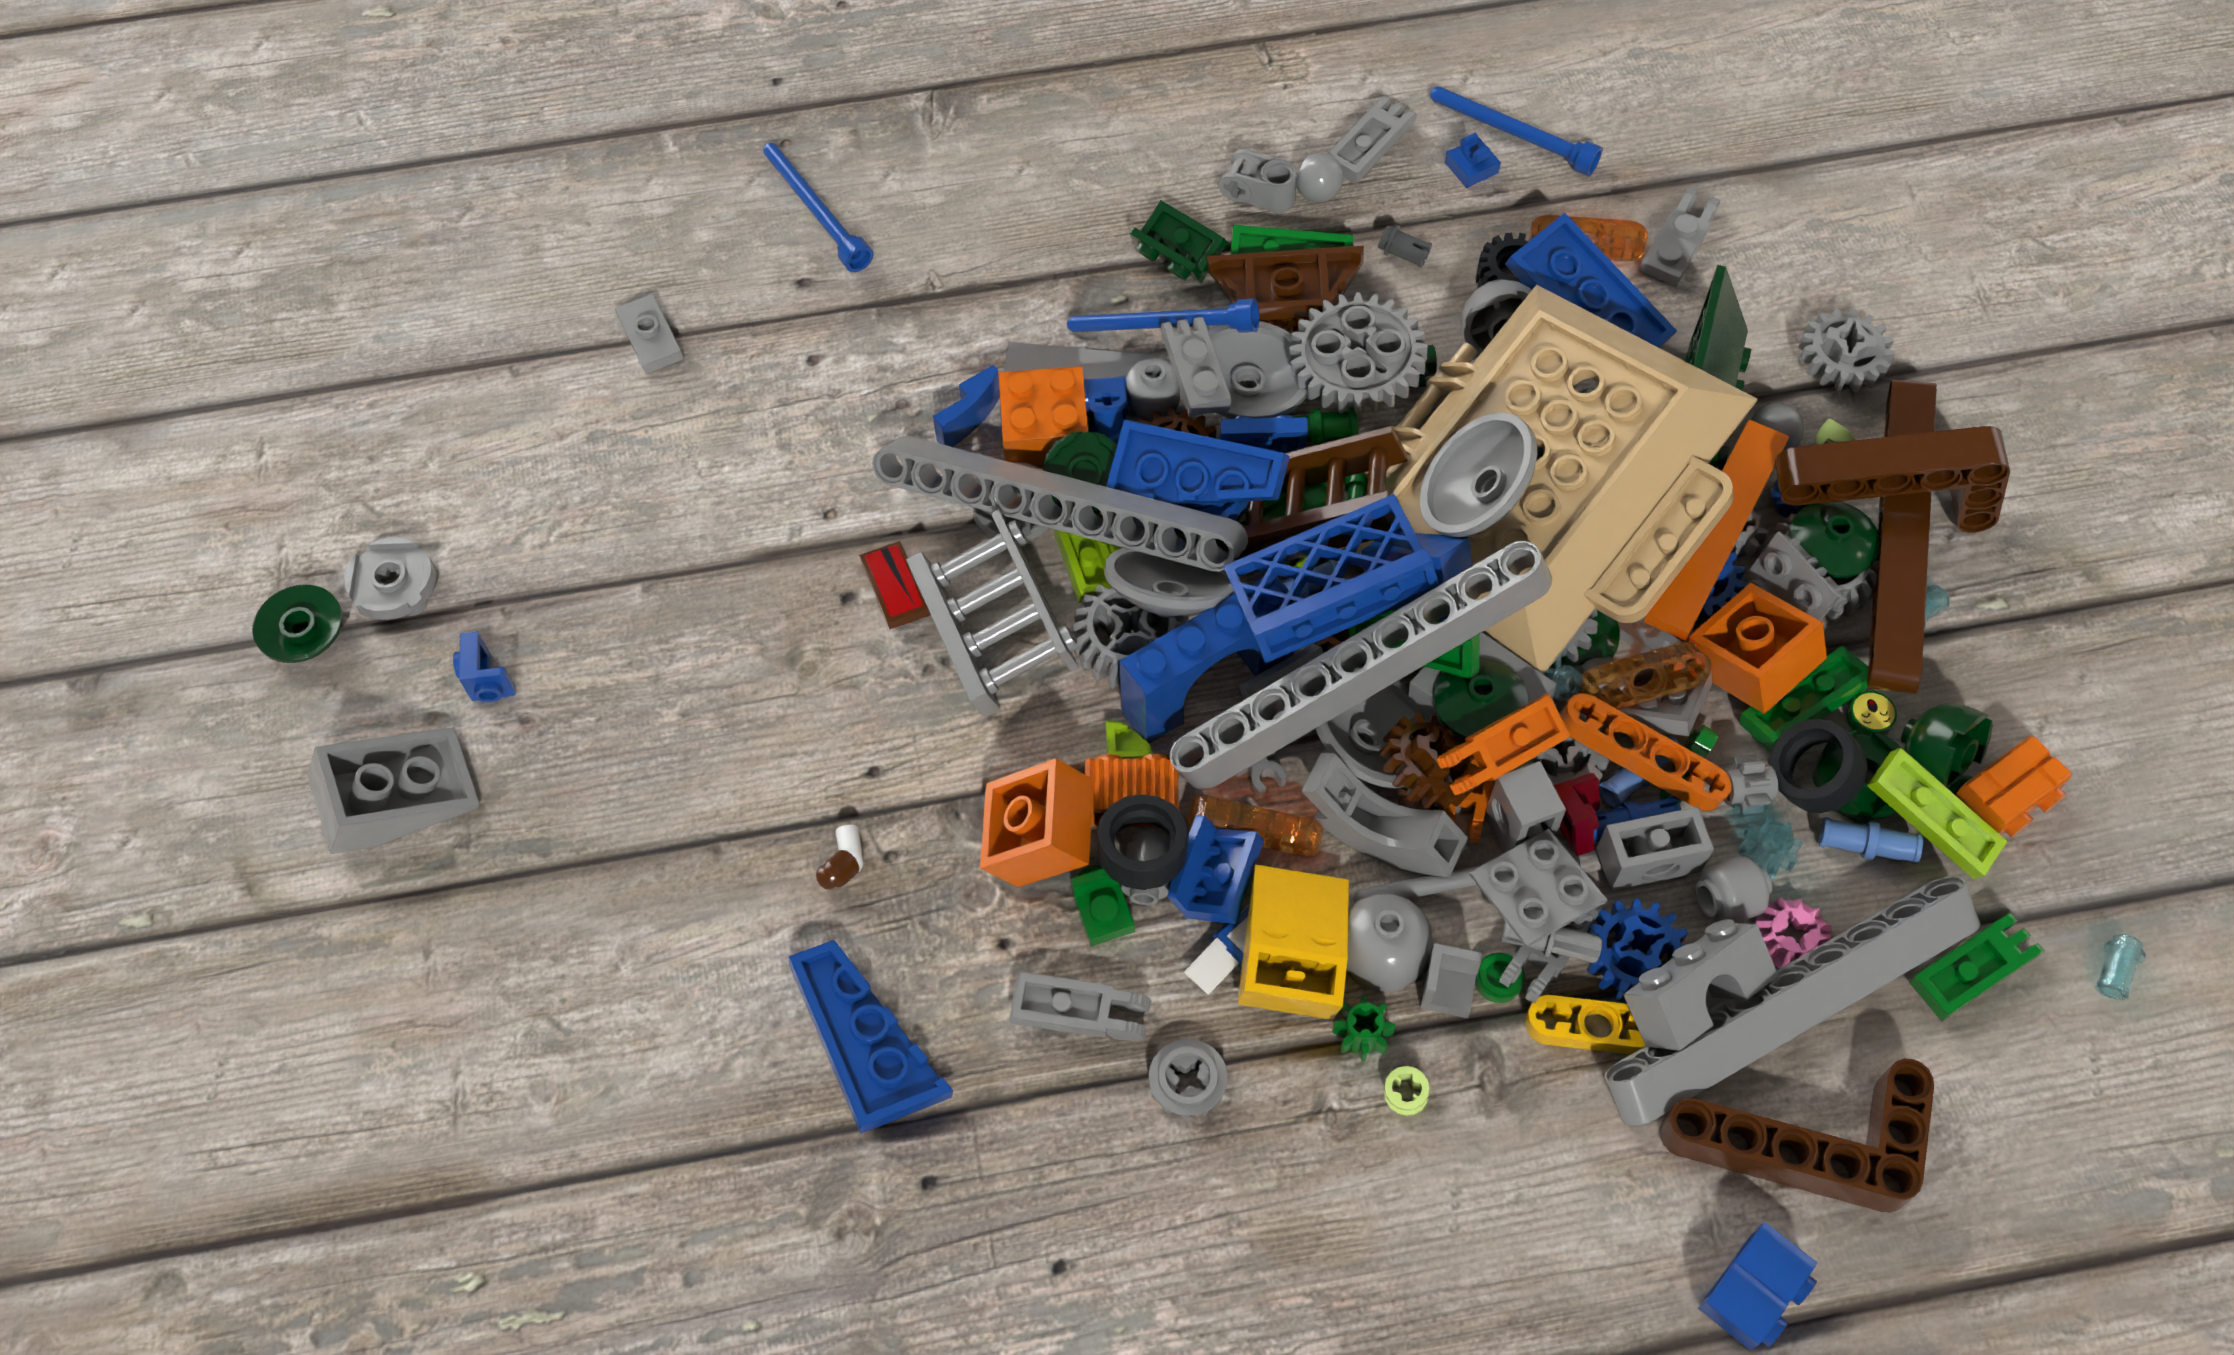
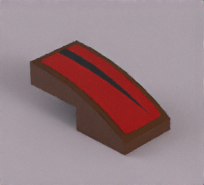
M900 541L859 555L865 574L875 593L878 606L890 630L931 615L906 561L908 557Z

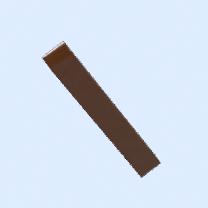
M1891 380L1886 403L1884 437L1935 432L1936 383ZM1931 492L1880 497L1877 531L1880 537L1881 551L1877 558L1879 560L1876 584L1873 589L1867 688L1909 694H1917L1923 664Z

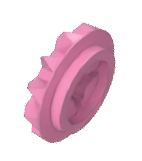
M1781 897L1774 903L1769 904L1765 912L1758 915L1754 924L1758 925L1774 966L1779 969L1831 940L1830 931L1832 924H1826L1821 917L1820 908L1812 909L1803 903L1802 898L1790 901L1784 900ZM1788 921L1792 923L1795 930L1803 929L1804 931H1809L1800 939V945L1796 943L1793 937L1779 936V934H1782L1787 929Z

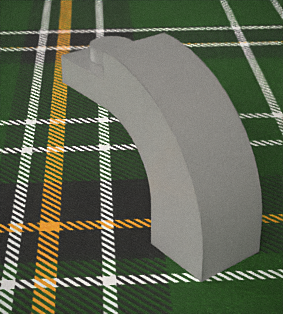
M1335 753L1320 754L1301 791L1318 808L1314 819L1328 832L1355 850L1405 871L1423 875L1450 877L1468 839L1444 810L1412 809L1395 804L1377 795L1367 788Z

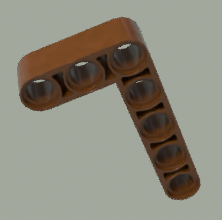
M1993 426L1793 447L1780 452L1775 458L1780 497L1786 504L1808 505L1950 490L1957 527L1959 530L1967 533L1985 531L1996 525L1999 520L2010 476V467L2002 431Z
M1905 1058L1896 1061L1875 1083L1866 1145L1694 1098L1680 1100L1672 1107L1660 1126V1139L1669 1152L1680 1157L1872 1210L1891 1213L1899 1210L1920 1192L1923 1184L1934 1093V1078L1930 1070L1917 1060ZM1895 1080H1900L1908 1085L1912 1096L1901 1093L1895 1085ZM1677 1119H1686L1692 1122L1698 1131V1136L1684 1134L1677 1125ZM1888 1126L1899 1129L1904 1134L1907 1144L1897 1142L1891 1136ZM1732 1132L1741 1135L1747 1142L1748 1150L1735 1148L1728 1139V1133ZM1779 1146L1792 1149L1798 1157L1799 1164L1786 1162L1781 1157ZM1830 1160L1841 1162L1847 1168L1850 1179L1838 1176L1833 1171ZM1882 1174L1894 1177L1900 1185L1901 1193L1890 1190L1885 1185Z

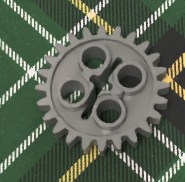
M1357 292L1354 302H1348L1345 296L1341 294L1339 295L1338 305L1334 306L1329 301L1324 300L1322 313L1311 308L1309 309V321L1303 319L1298 321L1299 332L1292 333V346H1290L1292 376H1298L1299 389L1308 387V398L1310 400L1322 395L1323 408H1327L1333 402H1337L1338 412L1341 414L1348 405L1354 406L1356 415L1361 414L1363 405H1369L1374 413H1378L1379 402L1383 401L1392 408L1395 403V394L1407 399L1409 386H1419V374L1425 373L1428 345L1425 344V331L1418 330L1419 320L1417 317L1407 319V307L1394 311L1393 299H1389L1383 305L1378 304V294H1373L1369 302H1365L1362 299L1361 293Z

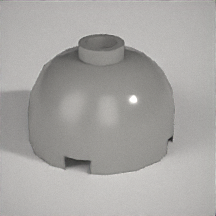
M1500 279L1490 281L1477 288L1466 301L1461 315L1463 337L1465 343H1469L1477 350L1476 358L1479 357L1532 291L1529 287L1512 280Z
M1392 893L1373 894L1357 901L1348 911V961L1346 971L1353 976L1352 980L1363 988L1378 993L1398 992L1407 988V984L1414 982L1426 972L1433 948L1431 925L1419 907L1409 899Z

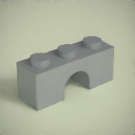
M1731 919L1711 924L1705 930L1706 935L1694 943L1676 949L1670 961L1661 967L1643 973L1639 977L1640 982L1623 994L1646 1047L1682 1050L1711 1028L1713 1022L1706 1007L1707 989L1712 998L1748 1000L1779 976L1757 924L1734 923Z

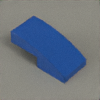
M994 365L959 384L961 400L933 416L936 440L939 444L950 447L957 445L969 436L993 410L1000 398L999 373Z

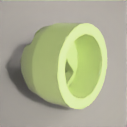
M1829 418L1816 434L1817 445L1824 444L1825 442L1836 443L1854 441L1856 439L1846 428Z

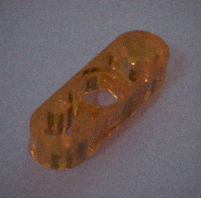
M1542 215L1537 217L1532 222L1528 242L1560 216ZM1569 216L1584 233H1590L1597 237L1598 241L1594 244L1610 260L1634 261L1642 256L1648 239V232L1642 224L1631 220ZM1607 236L1610 237L1609 243H1606ZM1625 238L1630 239L1631 244L1626 243Z
M1680 642L1592 667L1580 676L1576 691L1577 694L1592 695L1616 709H1621L1699 686L1710 674L1711 661L1696 644ZM1689 659H1693V660H1694V661H1691V662H1689V663L1687 664V660H1689ZM1687 665V670L1682 672L1681 669H1684ZM1648 668L1654 669L1653 677L1647 684L1643 686L1633 685L1634 678L1640 671ZM1605 683L1606 686L1602 687L1601 694L1595 696L1594 694L1599 692V685Z
M1200 795L1192 799L1187 818V824L1190 827L1193 825L1195 816L1202 815L1206 816L1219 829L1254 831L1264 840L1263 848L1306 857L1315 856L1319 853L1324 833L1322 825L1309 818L1208 795Z

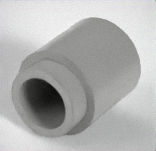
M1153 831L1137 832L1132 836L1131 842L1127 844L1125 856L1140 861L1157 859L1169 851V839L1165 835ZM1169 882L1161 887L1147 890L1127 888L1123 885L1121 889L1124 894L1130 897L1132 902L1140 905H1153L1168 895Z

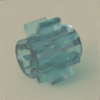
M1767 816L1760 828L1755 824H1748L1743 833L1747 840L1742 842L1738 853L1746 855L1747 858L1753 860L1760 868L1765 869L1770 878L1773 879L1780 866L1789 872L1793 869L1798 861L1794 854L1799 851L1803 843L1800 840L1794 839L1791 823L1783 824L1773 821L1771 816Z

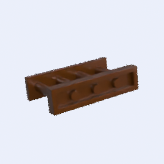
M1389 426L1285 453L1290 456L1280 492H1287L1285 516L1263 521L1265 501H1248L1245 525L1243 526L1248 535V544L1236 560L1390 496V493L1385 491L1387 467L1408 461V455L1393 427ZM1368 472L1367 496L1344 501L1345 477ZM1327 482L1325 506L1303 511L1305 487ZM1392 513L1374 519L1369 528L1388 532L1394 521ZM1345 534L1336 535L1330 538L1326 546L1337 549L1347 547L1352 536ZM1363 539L1361 543L1369 542L1371 540ZM1221 540L1222 547L1225 551L1229 552L1227 544ZM1296 552L1289 555L1285 561L1305 557L1309 554Z

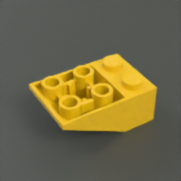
M1255 864L1237 1005L1330 1020L1334 1019L1343 1007L1348 961V879Z

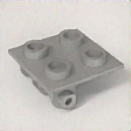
M1780 531L1774 535L1742 579V581L1746 582V586L1749 583H1753L1820 621L1830 609L1835 612L1848 601L1843 595L1846 590L1842 586L1839 587L1830 576L1823 578L1827 573L1824 567L1815 569L1818 560L1815 557L1811 558L1800 545V541L1797 538L1791 539Z
M1550 829L1541 832L1469 873L1526 948L1567 924H1574L1577 929L1584 928L1593 919L1589 912L1607 902V898Z

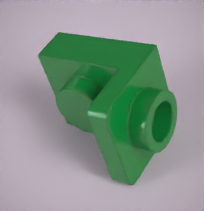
M1101 865L1088 867L1082 870L1077 877L1071 879L1072 898L1090 947L1135 932V924L1120 884L1112 880Z

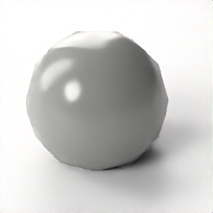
M1315 152L1308 154L1296 178V187L1299 194L1308 201L1317 203L1326 202L1334 198L1343 184L1344 173L1339 161L1327 153Z
M1768 403L1759 408L1751 418L1752 421L1790 436L1784 450L1797 447L1803 438L1804 424L1802 416L1790 405Z

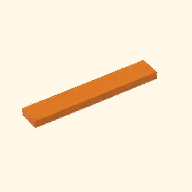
M1750 419L1748 420L1722 469L1732 481L1734 494L1732 505L1648 612L1644 623L1684 641L1687 640L1776 466V456L1784 450L1790 436Z

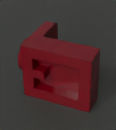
M1589 773L1553 785L1566 808L1559 829L1576 856L1595 850L1594 830L1598 829L1599 826L1595 813L1600 809L1599 780L1594 773Z

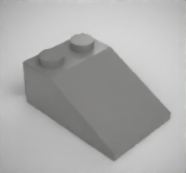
M454 727L317 746L314 749L307 775L330 854L377 847L475 810L479 806V801Z

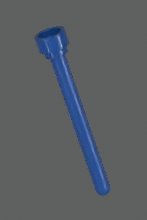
M1437 86L1430 91V98L1434 102L1569 159L1568 163L1574 166V171L1588 177L1595 171L1602 156L1603 147L1586 141L1585 143L1577 142V144H1573Z
M775 143L765 144L763 148L764 155L837 243L838 258L850 272H859L865 269L871 263L874 256L871 247L863 238L850 235Z
M1255 298L1238 299L1236 304H1230L1228 308L1072 316L1067 320V327L1072 332L1161 328V323L1171 322L1172 327L1176 328L1177 321L1187 319L1189 327H1193V319L1203 317L1206 326L1229 325L1230 329H1237L1239 333L1258 331L1260 315L1258 302Z

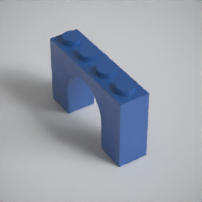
M1278 576L1269 589L1284 594L1289 592ZM1263 578L1252 583L1251 585L1258 587ZM1234 594L1221 601L1215 607L1204 611L1120 660L1122 714L1134 730L1150 744L1184 724V701L1187 692L1207 669L1224 657L1236 652L1254 676H1257L1294 655L1295 651L1265 663L1239 601ZM1247 596V598H1248V600H1249V602H1250L1251 599H1252V597ZM1263 600L1256 613V618L1258 619L1279 610L1281 605Z

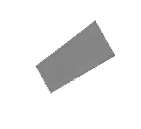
M1008 342L1003 372L1082 366L1083 379L1125 376L1126 379L1130 369L1137 362L1152 359L1154 354Z

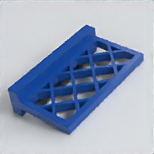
M1395 494L1223 566L1265 663L1412 602L1439 586L1433 561L1426 548H1423ZM1392 513L1394 521L1388 532L1369 528L1374 519ZM1345 534L1352 536L1345 550L1326 546L1330 538L1336 535ZM1363 539L1382 543L1375 557L1356 553ZM1392 546L1412 551L1411 554L1395 561L1386 560ZM1296 552L1309 554L1302 568L1284 565L1289 555ZM1320 557L1339 561L1331 576L1313 572ZM1349 564L1369 568L1366 573L1350 580L1342 579ZM1254 570L1266 572L1258 587L1241 583L1239 580L1240 576ZM1277 575L1295 579L1288 594L1269 590ZM1306 582L1325 586L1323 591L1305 599L1299 597ZM1247 596L1252 597V599H1251L1250 602H1249ZM1263 600L1281 605L1279 610L1258 619L1256 618V613Z

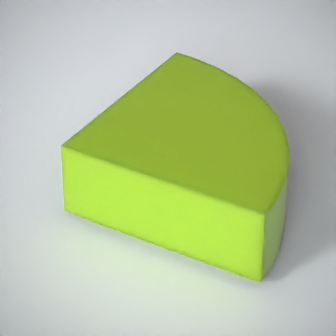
M1105 721L1107 754L1118 755L1123 760L1126 758L1131 760L1138 758L1141 760L1143 756L1152 754L1151 747L1146 739H1143L1138 733L1128 728V725L1118 721Z

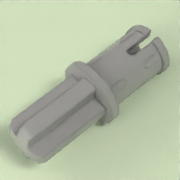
M1505 921L1501 942L1525 946ZM1562 927L1530 945L1529 948L1544 952L1545 957H1549L1552 952L1595 963L1600 957L1602 939L1597 935Z

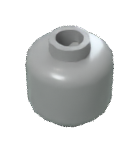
M1152 358L1137 362L1130 369L1126 378L1128 406L1132 413L1141 419L1152 421L1153 411H1157L1162 417L1167 416L1169 407H1173L1176 411L1180 402V388L1172 364L1165 360Z
M1739 856L1704 868L1700 881L1696 884V899L1706 916L1713 917L1717 922L1731 919L1736 923L1765 912L1769 904V896L1772 892V881L1765 869L1760 868L1753 860Z

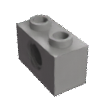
M1541 761L1528 766L1522 764L1496 779L1484 818L1504 854L1547 829H1550L1556 836L1566 808Z
M1698 807L1606 825L1596 850L1610 890L1613 891L1700 873L1714 851V847Z

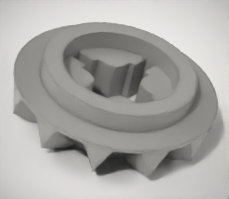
M1182 1039L1171 1042L1155 1055L1150 1065L1149 1085L1152 1097L1157 1100L1165 1112H1172L1184 1119L1200 1114L1205 1116L1209 1110L1218 1103H1221L1228 1082L1226 1065L1220 1054L1202 1041ZM1200 1064L1196 1081L1201 1085V1088L1198 1087L1196 1089L1193 1086H1188L1185 1091L1182 1090L1177 1094L1179 1077L1175 1074V1071L1187 1074L1191 1069L1194 1070Z

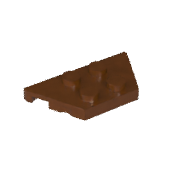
M1362 245L1207 256L1208 273L1234 304H1236L1238 299L1255 298L1259 306V321L1309 318V309L1311 308L1321 313L1323 312L1324 300L1329 301L1334 306L1338 305L1339 295H1344L1364 262V247Z

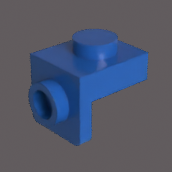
M478 631L460 633V651L454 652L453 664L456 676L459 678L472 701L495 702L502 697L515 696L516 686L506 668H490V652Z

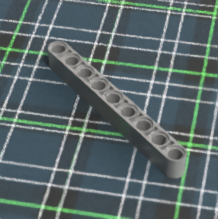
M911 436L897 438L880 449L874 455L872 461L876 477L881 482L890 486L988 512H994L999 509L1003 516L1210 571L1220 572L1225 570L1223 566L1234 562L1248 544V535L1245 528L1239 522L1229 518ZM896 455L901 459L903 466L897 461ZM934 465L940 469L942 476L936 472ZM973 475L980 480L982 487L975 482ZM1012 485L1020 491L1022 497L1014 492ZM1052 496L1061 502L1062 508L1054 503ZM1092 506L1101 511L1103 519L1094 513ZM1133 517L1138 518L1143 523L1145 530L1139 528L1134 523ZM1174 528L1180 529L1185 534L1187 541L1180 539L1175 534ZM1215 539L1224 541L1228 546L1229 552L1220 549Z
M1517 541L1509 544L1180 737L1172 746L1169 756L1171 764L1192 787L1198 790L1211 789L1540 599L1549 591L1552 585V575L1539 548L1528 541ZM1533 567L1529 572L1519 575L1522 570ZM1490 592L1486 597L1477 599L1481 594ZM1448 616L1443 622L1435 624L1441 617ZM1406 640L1402 646L1394 648L1400 641ZM1366 663L1362 669L1354 672L1355 668ZM1324 687L1322 692H1320L1318 695L1313 696V694L1318 689ZM1283 711L1281 716L1272 720L1277 713ZM1239 735H1242L1241 739L1233 743L1235 738H1237ZM1202 758L1201 762L1193 767L1194 763Z
M1956 876L1944 877L1924 885L1778 969L1777 973L1779 976L1748 1000L1726 999L1708 1010L1713 1026L1682 1050L1645 1046L1612 1065L1605 1072L1604 1078L1621 1120L1627 1125H1641L1657 1119L1669 1112L1678 1101L1693 1098L1973 934L1979 929L1980 921L1965 879Z

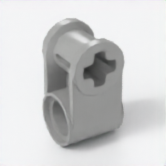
M1239 149L1234 152L1231 158L1232 166L1230 170L1221 176L1218 183L1219 190L1226 198L1234 202L1247 203L1276 213L1286 212L1294 206L1296 201V169L1291 162L1258 154L1249 149Z

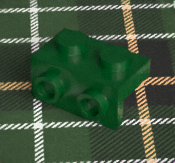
M1160 200L1141 231L1132 227L1128 233L1137 243L1134 249L1152 262H1155L1157 257L1169 263L1166 268L1178 278L1186 281L1190 276L1200 283L1203 282L1208 274L1207 256L1220 255L1228 244L1224 237Z

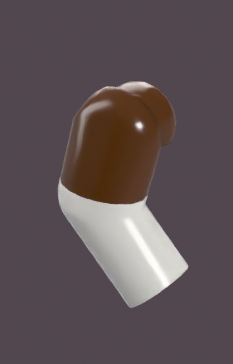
M843 825L836 829L838 852L830 857L824 865L818 867L816 871L817 882L824 889L831 890L834 887H842L861 871L863 856L859 828L856 825Z

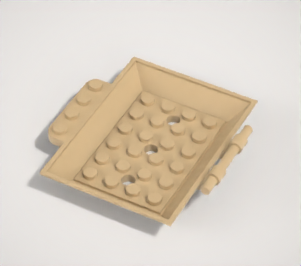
M1536 285L1473 364L1470 362L1476 356L1477 350L1469 343H1464L1451 360L1443 362L1436 374L1427 381L1428 388L1397 427L1392 426L1408 455V461L1389 467L1386 471L1385 491H1388L1390 495L1395 494L1415 533L1442 535L1427 524L1420 508V492L1425 474L1442 446L1458 430L1471 421L1492 413L1514 414L1530 426L1535 434L1537 447L1543 448L1545 453L1536 461L1534 474L1526 492L1517 505L1495 525L1465 537L1470 539L1473 565L1517 541H1528L1539 548L1552 575V585L1549 591L1540 599L1484 630L1483 633L1544 675L1595 609L1621 623H1633L1644 618L1732 505L1734 498L1732 481L1726 473L1713 467L1709 462L1755 405L1757 398ZM1593 379L1599 383L1598 387L1590 393H1579L1575 390L1576 385L1582 380ZM1445 398L1420 430L1417 429L1439 400ZM1368 472L1361 473L1368 478ZM1375 541L1361 543L1356 553L1362 554L1361 550ZM1533 567L1522 570L1519 575L1529 572ZM1490 592L1481 594L1477 599L1486 597Z

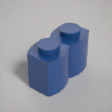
M1764 1221L1745 1241L1726 1270L1707 1293L1698 1309L1747 1349L1752 1350L1760 1345L1761 1342L1770 1347L1788 1324V1321L1781 1317L1790 1301L1799 1306L1816 1285L1817 1281L1810 1274L1818 1262Z

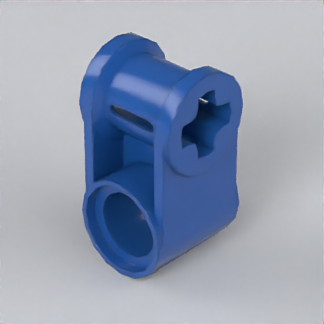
M1125 376L1084 379L1086 414L1089 418L1090 432L1104 434L1118 444L1123 422L1127 420L1126 413H1128Z

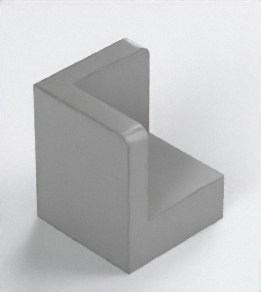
M1434 943L1426 970L1420 1008L1468 1019L1482 954Z

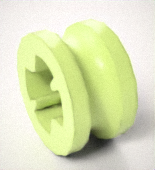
M1410 1066L1398 1067L1391 1071L1386 1078L1384 1086L1385 1101L1390 1109L1397 1114L1405 1116L1415 1115L1422 1111L1427 1104L1430 1088L1427 1078L1420 1070ZM1402 1080L1411 1081L1412 1089L1420 1090L1421 1094L1417 1096L1414 1093L1412 1101L1405 1102L1402 1101L1401 1093L1393 1092L1392 1088L1394 1085L1400 1088Z

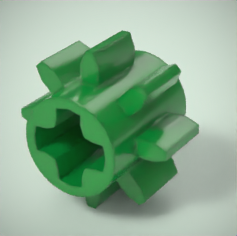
M1362 995L1360 1003L1353 1007L1343 1002L1340 1014L1346 1021H1335L1332 1028V1033L1343 1035L1344 1040L1340 1050L1342 1053L1349 1050L1358 1053L1361 1062H1365L1367 1054L1374 1049L1383 1055L1386 1053L1388 1044L1382 1036L1388 1037L1393 1035L1395 1024L1384 1022L1387 1008L1385 1003L1377 1007L1368 1003L1366 995ZM1367 1024L1372 1027V1032L1368 1029H1364L1360 1033L1355 1030L1356 1025L1360 1028L1365 1027Z

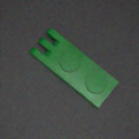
M2008 913L1916 974L1909 981L1910 985L1941 1021H1944L2014 974L2045 951L2038 943L2027 948L2025 952L2021 951L2018 946L2031 936L2025 928H2022L2010 937L2006 934L2005 931L2017 922L2012 913Z

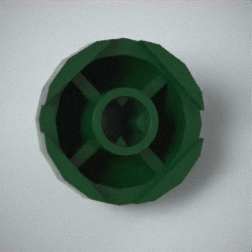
M1943 703L1926 710L1918 719H1910L1903 729L1901 743L1905 744L1904 751L1956 795L1963 784L1973 778L1969 775H1963L1972 761L1981 764L1991 739L1993 724L1992 720L1986 718L1989 715L1957 703Z

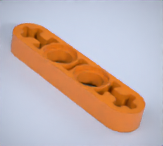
M1579 693L1572 696L1560 712V716L1571 738L1687 804L1698 807L1699 810L1712 811L1717 809L1731 793V780L1727 773L1719 766L1592 695ZM1580 712L1587 716L1585 722L1578 718ZM1603 724L1608 726L1603 733L1599 731ZM1622 732L1627 734L1632 739L1634 748L1627 749L1620 746L1614 739L1613 733ZM1663 755L1669 758L1675 765L1676 771L1667 772L1661 769L1656 763L1655 756ZM1688 771L1690 775L1685 780L1682 776ZM1705 782L1710 785L1709 792L1704 789Z

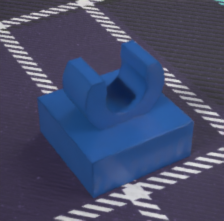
M1476 132L1462 138L1460 146L1447 151L1445 157V164L1466 188L1498 174L1501 164L1490 148L1478 137Z

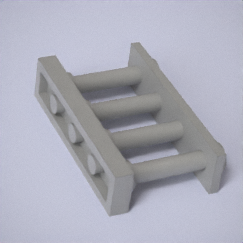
M999 509L991 513L1000 532L999 534L942 565L939 562L932 564L922 551L906 559L970 702L984 717L1000 710L994 693L999 691V685L1058 654L1071 671L1079 667L1072 651L1078 649V645L1067 625L1059 626L1021 546L1027 544L1021 528L1016 520L1008 523ZM1008 549L1016 568L958 599L955 596L949 598L945 587L951 585V579ZM1023 583L1025 584L1033 601L1031 604L975 634H972L971 631L965 633L961 622L967 619L966 614ZM1040 618L1042 619L1050 636L1049 639L991 670L987 667L981 668L977 657L983 655V649Z

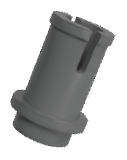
M1396 225L1394 228L1387 226L1378 244V248L1384 250L1383 255L1388 256L1391 253L1422 268L1425 263L1424 259L1427 260L1432 243H1427L1400 231L1401 226Z

